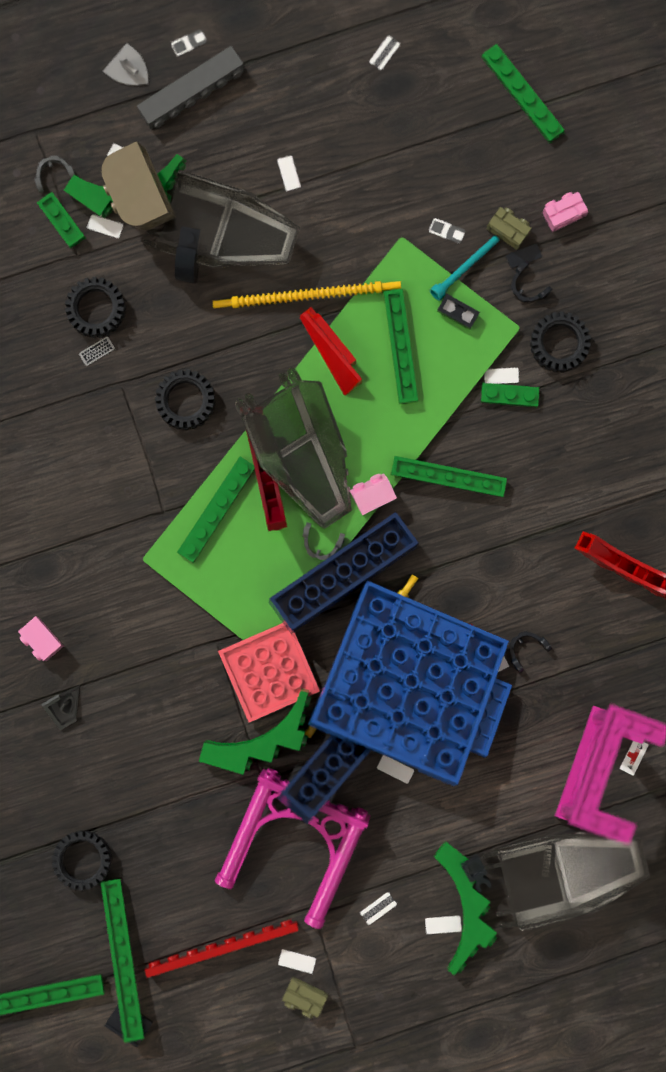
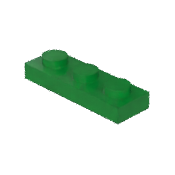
M52 192L37 202L70 249L85 239L83 233Z
M482 383L481 403L538 407L539 387Z

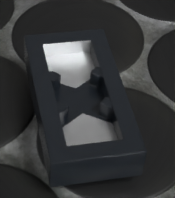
M446 294L437 312L469 330L480 313Z

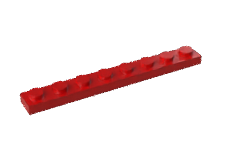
M292 919L281 922V926L275 928L273 925L263 927L262 932L259 933L254 931L244 933L243 938H227L223 944L211 943L206 945L204 950L198 951V948L187 951L185 956L179 957V954L168 957V961L162 963L160 960L153 961L145 969L146 976L148 978L299 931L297 921L292 922Z

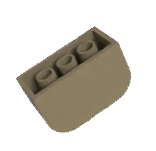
M136 141L106 157L101 171L105 182L103 187L106 194L111 196L113 200L111 205L114 212L118 213L124 222L140 230H150L176 218L149 154L143 145Z

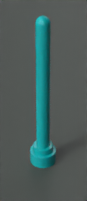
M493 236L442 284H435L430 289L431 295L440 301L446 295L447 288L497 244L499 237Z

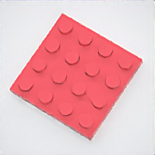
M283 623L218 651L249 723L295 703L302 688L309 690V696L320 692L295 632L290 634Z

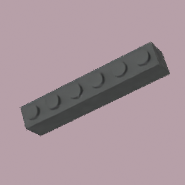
M232 46L138 104V111L150 130L153 128L157 129L169 118L177 117L183 109L194 106L199 99L207 98L216 88L224 87L227 81L240 77L244 71L243 62Z

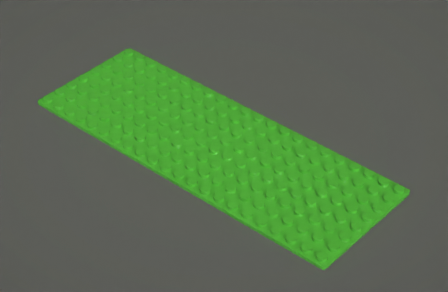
M400 238L364 283L369 285L370 282L375 284L376 281H381L382 283L401 281L418 402L399 404L384 291L382 293L374 291L373 294L371 292H368V294L363 292L362 295L360 293H357L356 296L354 295L330 325V328L355 357L356 364L353 366V369L362 378V383L349 394L344 395L314 344L262 409L271 454L306 433L289 390L297 384L346 510L321 525L278 482L287 527L278 531H268L256 472L254 470L195 562L192 563L178 554L177 551L238 458L241 456L254 465L245 430L143 557V561L242 640L281 624L282 621L269 604V598L325 561L313 558L307 554L304 537H302L306 523H312L308 545L315 554L317 549L321 550L320 555L329 554L334 549L340 533L345 534V540L341 549L350 544L378 508L362 515L349 490L353 489L354 485L361 482L365 483L372 476L383 473L388 478L392 489H394L402 478L391 475L394 456L417 460L519 331V326L458 279L447 288L445 294L480 312L472 328L469 330L437 312L445 296L438 301L431 295L430 289L435 284H442L452 274L405 238ZM308 442L274 464V467L321 515L337 505L311 442Z

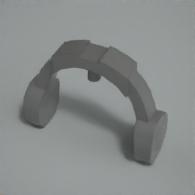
M51 156L41 160L36 171V178H34L39 192H44L41 171L48 164L50 168L53 167L52 163L62 164L67 169L70 178L76 175L72 166H69L59 156Z
M306 523L302 537H304V545L308 555L319 560H326L334 555L338 548L341 549L345 540V534L340 533L334 549L329 554L320 555L321 550L318 549L316 554L313 553L308 545L312 523Z

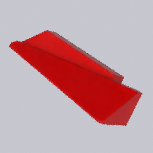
M310 307L300 315V319L342 393L347 395L362 383V378L353 369L356 359L322 316Z

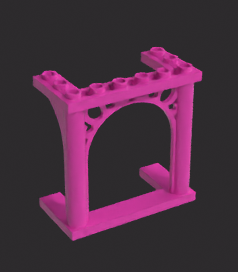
M609 705L608 710L592 706L555 816L567 820L571 824L629 845L636 825L596 810L621 738L623 737L640 744L647 740L663 746L666 739V725Z

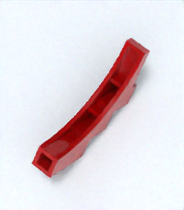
M582 532L574 549L600 567L616 572L627 581L643 586L654 595L666 599V573L625 554L596 535Z

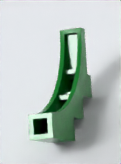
M178 154L157 174L165 193L167 190L172 189L176 182L175 178L186 168L185 163L187 160ZM76 175L72 176L64 191L103 218L109 216L113 211L111 205L113 200L111 196L106 194L104 187L86 182ZM166 193V195H167V197H168V200H169V202H170V204H171V200H170V199L172 198V196H170L168 193Z
M302 688L289 714L276 727L261 736L236 743L206 740L203 744L199 762L244 775L245 771L250 770L252 759L249 757L272 763L273 758L277 759L280 747H277V745L300 751L301 746L305 747L308 735H304L306 729L300 728L299 725L303 726L306 717L303 714L304 707H309L311 696L308 695L309 690Z
M444 841L434 854V858L446 868L454 880L463 908L461 940L453 959L447 967L448 971L455 975L457 972L461 973L465 968L467 958L469 956L472 958L478 951V944L486 948L487 945L490 947L495 942L497 932L479 918L480 915L484 916L490 909V901L472 887L475 881L470 883L462 869L461 863L468 860V858Z

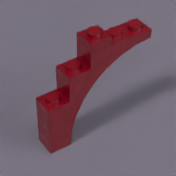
M261 406L242 410L243 416L250 412L252 413L267 454L270 456L271 450ZM244 420L268 531H278L287 527L278 482L262 466Z

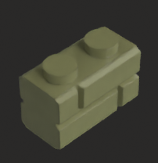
M502 207L498 209L487 225V230L516 250L519 249L532 229L528 221L523 218L519 220L514 216L512 210L509 208L503 209Z
M293 976L283 995L282 1001L290 1009L295 1010V1008L303 1010L302 1014L312 1019L313 1016L318 1018L328 993Z

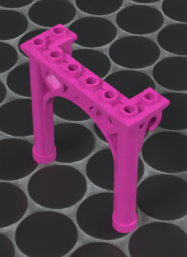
M263 769L259 775L258 786L221 872L215 878V882L224 888H233L254 835L263 824L282 817L300 819L289 808L278 811L273 805V799L278 797L290 783L287 780L280 781L281 776L274 769ZM330 800L319 810L327 814L321 821V824L318 822L319 818L316 815L309 822L310 825L322 834L330 850L328 869L304 920L308 925L317 929L323 928L324 918L362 831L364 827L367 828L370 815L367 814L368 812L365 809L357 807V809L352 808L351 811H348L346 806L332 804ZM268 803L272 813L260 819ZM328 820H334L341 825L342 829L338 833H328L325 823ZM343 836L337 851H335L332 839H338Z

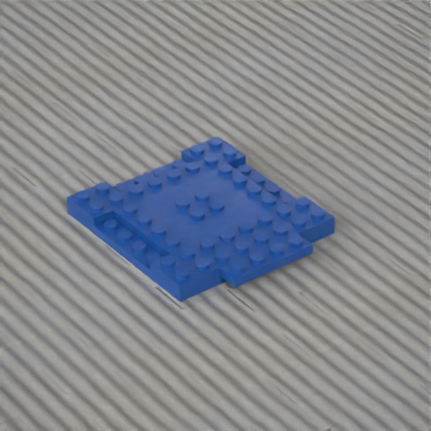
M366 581L309 726L340 739L355 742L418 769V772L456 786L459 783L469 752L485 758L491 747L512 685L496 679L509 641Z

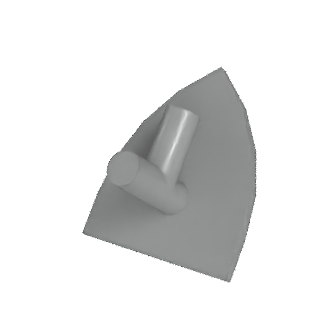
M128 44L121 49L103 70L110 78L122 84L134 86L148 84V73L141 56Z

